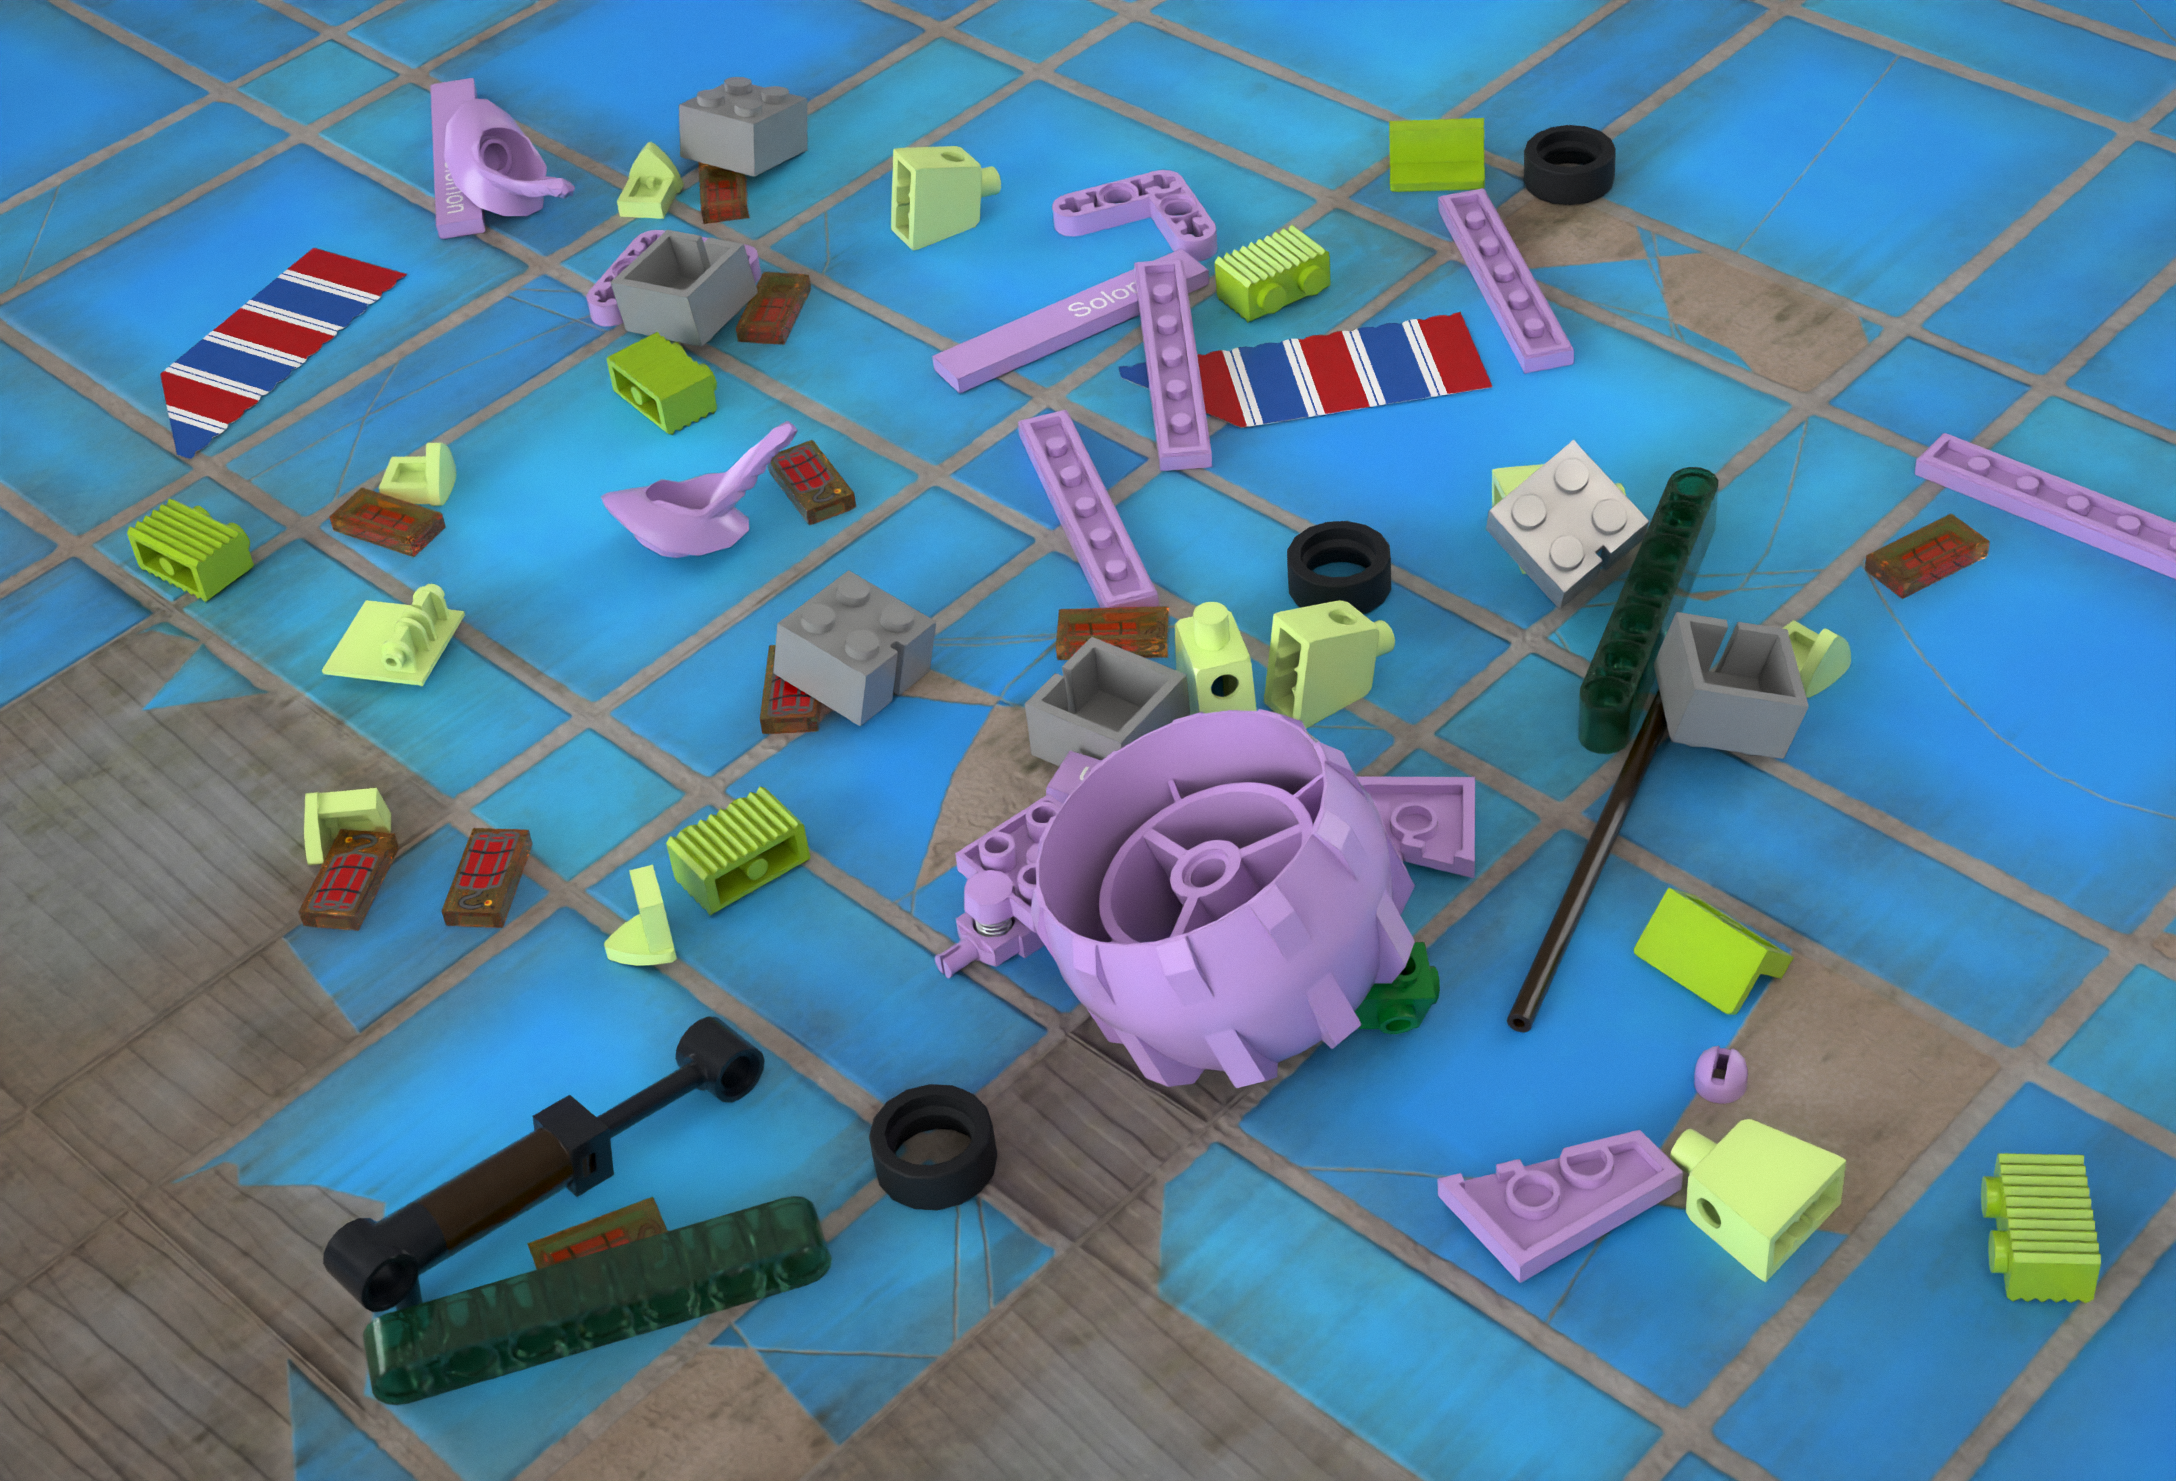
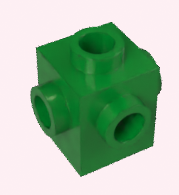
M1425 942L1414 943L1406 967L1392 983H1374L1363 1002L1354 1011L1362 1024L1358 1029H1380L1381 1032L1386 1034H1401L1413 1028H1419L1432 1004L1437 1003L1440 992L1439 974L1436 967L1429 966Z

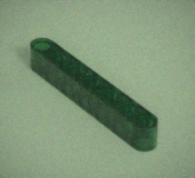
M1700 467L1680 469L1671 475L1580 687L1578 739L1581 745L1589 751L1598 754L1616 753L1626 748L1632 738L1656 678L1653 664L1676 612L1682 613L1715 531L1719 480L1709 470Z
M792 1196L781 1198L384 1314L370 1322L363 1332V1344L372 1394L378 1401L385 1404H408L809 1285L822 1278L830 1269L832 1262L817 1210L813 1202L804 1197Z

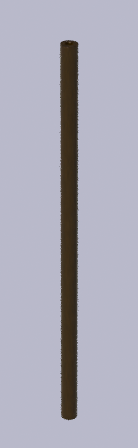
M1659 689L1508 1015L1507 1023L1515 1031L1524 1033L1531 1029L1667 728Z

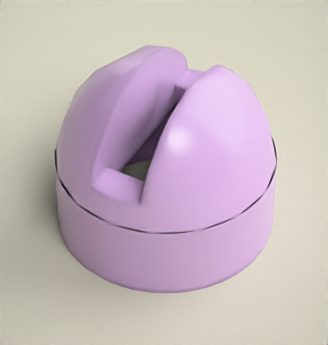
M1714 1046L1703 1051L1695 1065L1694 1087L1701 1097L1713 1103L1726 1104L1740 1099L1746 1092L1748 1069L1744 1057L1737 1050ZM1715 1069L1726 1070L1725 1080L1713 1078Z

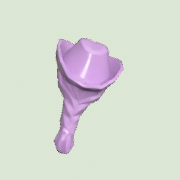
M472 99L463 102L446 126L444 159L455 186L479 208L502 216H528L543 209L544 196L551 195L562 199L573 196L575 186L563 178L546 176L547 166L530 139L525 136L511 115L488 99Z
M789 421L773 428L763 440L750 448L724 473L704 474L681 482L661 479L646 487L609 492L600 497L609 513L633 533L634 537L644 547L661 556L680 558L688 555L700 556L732 547L749 531V518L735 508V504L745 496L747 490L754 487L758 476L765 472L772 458L780 450L790 445L797 433V429Z

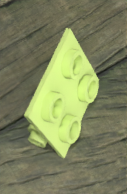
M427 584L426 586L419 587L413 595L412 605L366 600L323 667L322 672L326 675L423 686L464 618L465 613L464 611L448 609L444 599L445 593L436 584Z

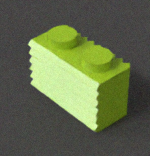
M1291 224L1288 230L1283 228L1280 233L1274 232L1272 237L1267 235L1264 240L1258 239L1256 244L1250 242L1248 247L1242 246L1239 251L1234 249L1231 255L1226 252L1223 258L1218 256L1215 260L1217 296L1219 300H1223L1225 305L1228 304L1230 309H1234L1236 314L1239 313L1241 318L1245 317L1247 323L1266 314L1276 313L1282 307L1307 296L1316 295L1331 285L1329 252Z
M659 332L606 358L613 391L667 434L673 435L676 429L681 431L684 425L689 427L692 421L698 422L700 417L706 418L709 412L714 414L717 409L714 391L717 389V382L711 369L704 363L698 365L697 361H693L691 356H687L680 344L677 342L671 344L669 340L666 341L664 336L661 337Z
M169 498L167 505L161 504L159 511L153 510L151 516L145 515L143 522L137 521L135 527L129 526L127 531L137 563L143 571L147 570L149 574L153 573L156 578L160 576L163 581L167 580L170 585L174 584L177 589L181 587L184 592L188 591L190 595L194 594L198 599L202 598L205 603L254 567L249 551L250 540L245 531L233 522L225 525L213 519L204 508L198 505L190 508Z
M759 787L756 793L750 792L747 798L740 797L734 800L726 810L720 808L717 815L710 814L706 821L700 819L697 825L685 827L676 837L670 836L666 842L673 874L677 883H681L684 890L687 889L690 897L693 896L695 901L699 902L703 909H706L709 916L811 859L804 824L764 787Z
M1997 1153L1994 1175L1983 1176L1981 1207L1984 1218H1996L1997 1231L1991 1230L1989 1234V1266L1992 1273L2004 1274L2007 1298L2013 1302L2020 1298L2027 1302L2035 1298L2040 1302L2052 1299L2056 1303L2063 1299L2070 1303L2078 1299L2085 1304L2094 1299L2101 1266V1254H2099L2095 1220H2093V1209H2091L2090 1188L2088 1187L2084 1155Z

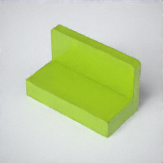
M1484 118L1389 121L1390 191H1446L1485 188Z
M1669 887L1634 947V954L1722 1012L1730 1015H1736L1739 1012L1760 974L1782 979L1794 958L1696 895Z

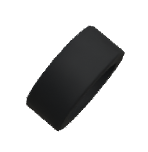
M1564 125L1538 132L1527 141L1524 150V182L1527 190L1538 199L1553 204L1575 205L1601 198L1613 186L1616 148L1612 139L1603 132L1586 126ZM1577 163V164H1583V165H1581V166H1574V167H1567V166H1557V165H1555V164Z
M1350 521L1321 523L1309 527L1297 535L1287 549L1289 594L1300 608L1341 600L1348 602L1362 614H1366L1381 605L1391 590L1390 545L1380 532L1367 525ZM1336 562H1348L1366 568L1360 573L1347 577H1329L1313 572L1319 566Z
M928 1084L905 1090L885 1103L874 1117L869 1135L874 1167L880 1187L894 1201L913 1209L941 1210L961 1205L979 1194L994 1175L998 1155L993 1124L988 1108L973 1093L953 1085ZM933 1129L954 1130L967 1135L971 1139V1143L964 1152L949 1161L934 1165L912 1164L896 1156L897 1150L906 1140L918 1133Z

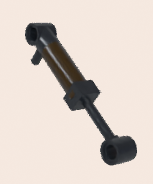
M708 1016L700 1019L688 1028L679 1041L675 1057L680 1067L678 1070L597 1117L571 1095L566 1096L533 1115V1132L380 1221L376 1222L371 1218H358L345 1224L329 1240L324 1251L323 1264L327 1272L365 1309L371 1312H383L396 1307L397 1312L403 1316L417 1314L423 1307L419 1275L565 1188L578 1197L612 1177L614 1170L610 1139L697 1088L700 1091H705L707 1089L722 1102L732 1103L742 1099L754 1088L763 1073L765 1062L763 1053L718 1017Z

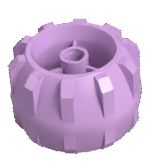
M1262 709L1258 711L1227 710L1212 713L1199 712L1175 719L1172 723L1141 736L1120 750H1114L1090 769V773L1069 794L1054 817H1050L1039 840L1036 863V888L1033 889L1030 912L1037 934L1056 961L1063 979L1078 1000L1087 1008L1107 1040L1112 1043L1124 1044L1146 1079L1168 1087L1194 1084L1205 1069L1225 1071L1235 1088L1248 1086L1277 1078L1278 1062L1295 1056L1320 1041L1325 1042L1331 1049H1334L1362 1025L1354 1011L1363 1002L1374 983H1392L1406 967L1415 943L1401 917L1415 885L1383 826L1381 816L1372 797L1360 784L1342 751L1321 743L1308 733L1302 721Z

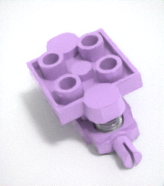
M1047 794L955 853L958 871L968 880L964 887L965 913L956 918L960 941L935 956V963L940 972L945 974V977L951 978L955 973L975 960L997 967L1017 953L1025 959L1044 946L1043 941L1036 932L1030 912L1033 889L1036 888V863L1039 840L1050 817H1054L1062 805L1061 802L1050 794Z

